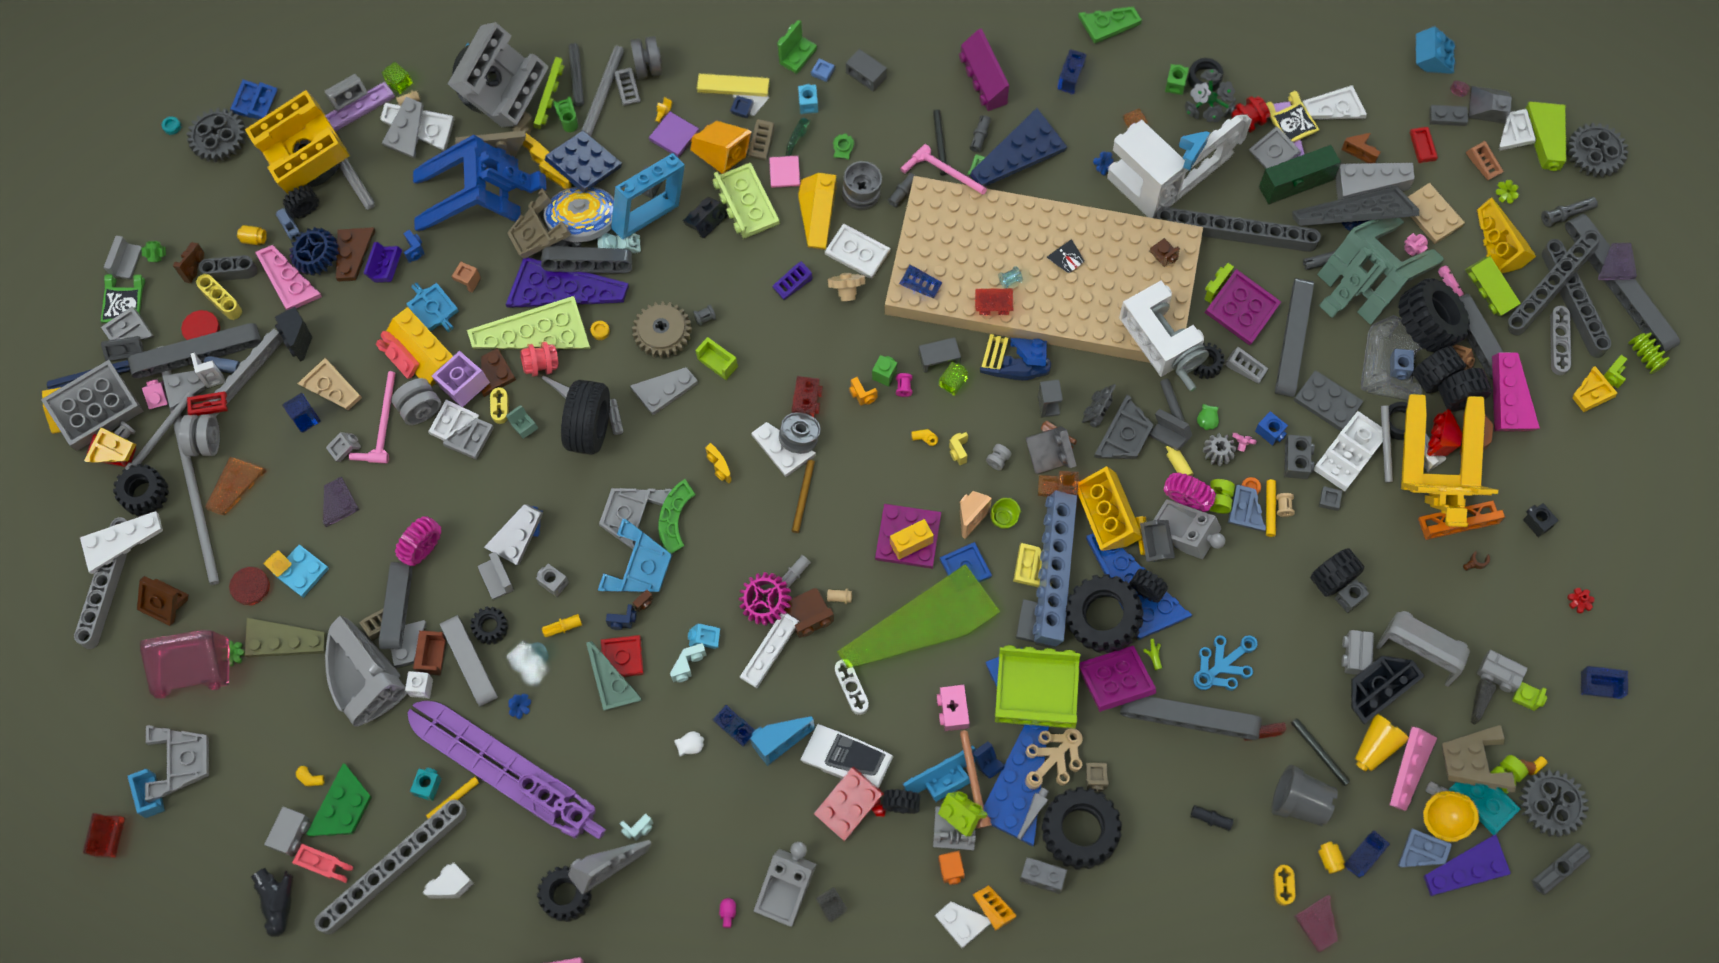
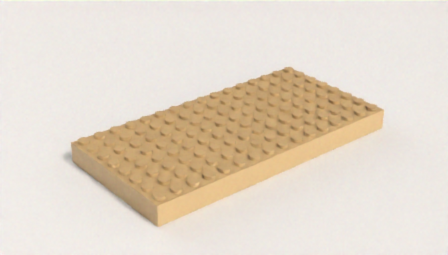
M914 176L886 297L885 315L1011 338L1041 339L1047 341L1049 345L1150 363L1119 319L1123 301L1162 281L1172 292L1169 303L1170 308L1164 315V318L1174 332L1183 328L1186 329L1203 227L987 189L985 194H981L968 185ZM1163 238L1174 248L1177 246L1180 248L1178 260L1173 264L1169 263L1165 267L1149 252L1150 248ZM1072 239L1084 262L1070 273H1067L1046 257Z

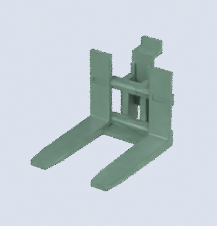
M1400 218L1370 220L1351 230L1343 243L1317 274L1330 287L1333 286L1341 275L1343 276L1341 283L1319 306L1333 318L1348 305L1355 295L1363 294L1367 301L1357 313L1371 325L1407 282L1435 268L1444 258L1433 249L1424 251L1401 262L1377 239L1396 230L1404 221ZM1369 259L1374 266L1369 272H1366L1362 266ZM1381 274L1387 275L1377 289L1373 291L1371 286Z

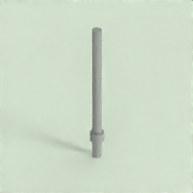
M189 391L132 463L129 462L127 464L126 470L131 465L137 467V464L142 463L185 409L187 397L195 395Z

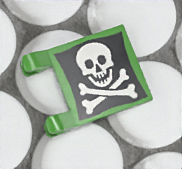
M106 274L104 277L105 291L101 323H108L132 306L135 307L140 315L145 278L142 275H134V288L115 287L116 278L112 274Z

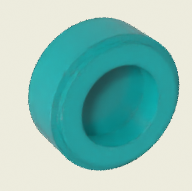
M170 116L163 120L162 128L166 134L175 135L181 130V123L176 117Z

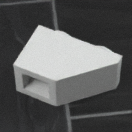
M453 863L445 866L441 871V875L436 880L432 879L425 886L426 889L423 893L429 898H459L474 883Z

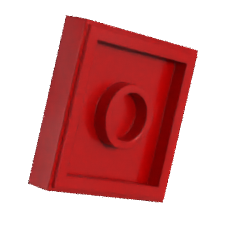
M640 635L601 640V652L623 677L644 675Z

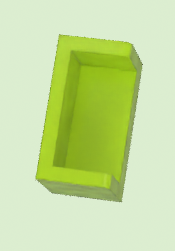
M708 337L696 349L697 360L725 380L738 368L737 358Z

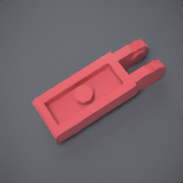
M382 331L380 336L383 340L379 339L376 342V346L380 351L385 352V355L407 379L412 378L419 366V362L390 332Z
M301 844L292 862L295 865L330 879L332 877L343 883H346L348 879L343 875L334 873L336 867L339 866L347 871H352L353 866L340 861V859L304 844Z

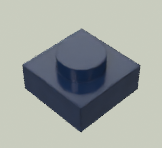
M736 95L730 112L731 114L748 119L754 102L751 99Z

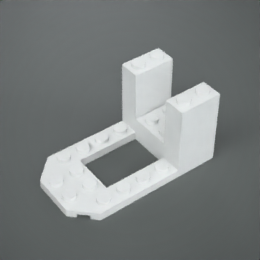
M1236 115L1233 119L1226 120L1218 131L1214 130L1209 135L1207 144L1192 167L1216 149L1215 153L1210 159L1206 158L1198 169L1194 168L1191 170L1186 178L1185 174L1189 170L1183 168L1185 162L1183 157L1143 120H1140L1137 124L1133 123L1123 135L1119 134L1115 138L1113 151L1121 160L1109 166L1107 178L1147 217L1156 219L1157 213L1161 208L1172 206L1234 154L1232 149L1237 143L1242 144L1246 139L1252 119L1248 115Z

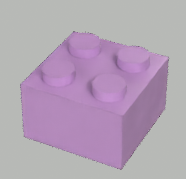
M460 351L432 375L438 386L461 407L466 405L490 383L483 371Z

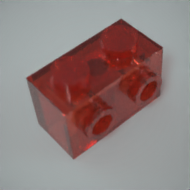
M797 376L792 413H806L814 418L816 414H819L820 403L817 402L818 397H822L823 386H820V379Z

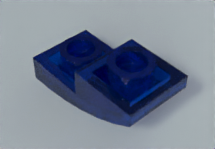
M727 705L712 719L741 746H744L749 741L752 733L755 731Z

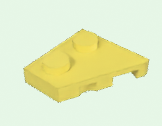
M1024 543L1019 545L1013 582L1039 587L1040 579H1038V573L1042 565V561H1040V547Z

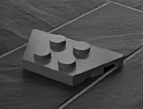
M1126 395L1094 455L1095 458L1137 459L1153 428V424L1144 416L1142 410L1135 406L1129 395Z

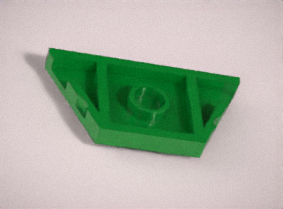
M342 764L306 834L307 836L351 835L355 832L372 797L346 764Z

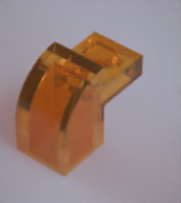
M1059 471V476L1039 475L1038 496H1050L1055 490L1077 496L1079 472Z

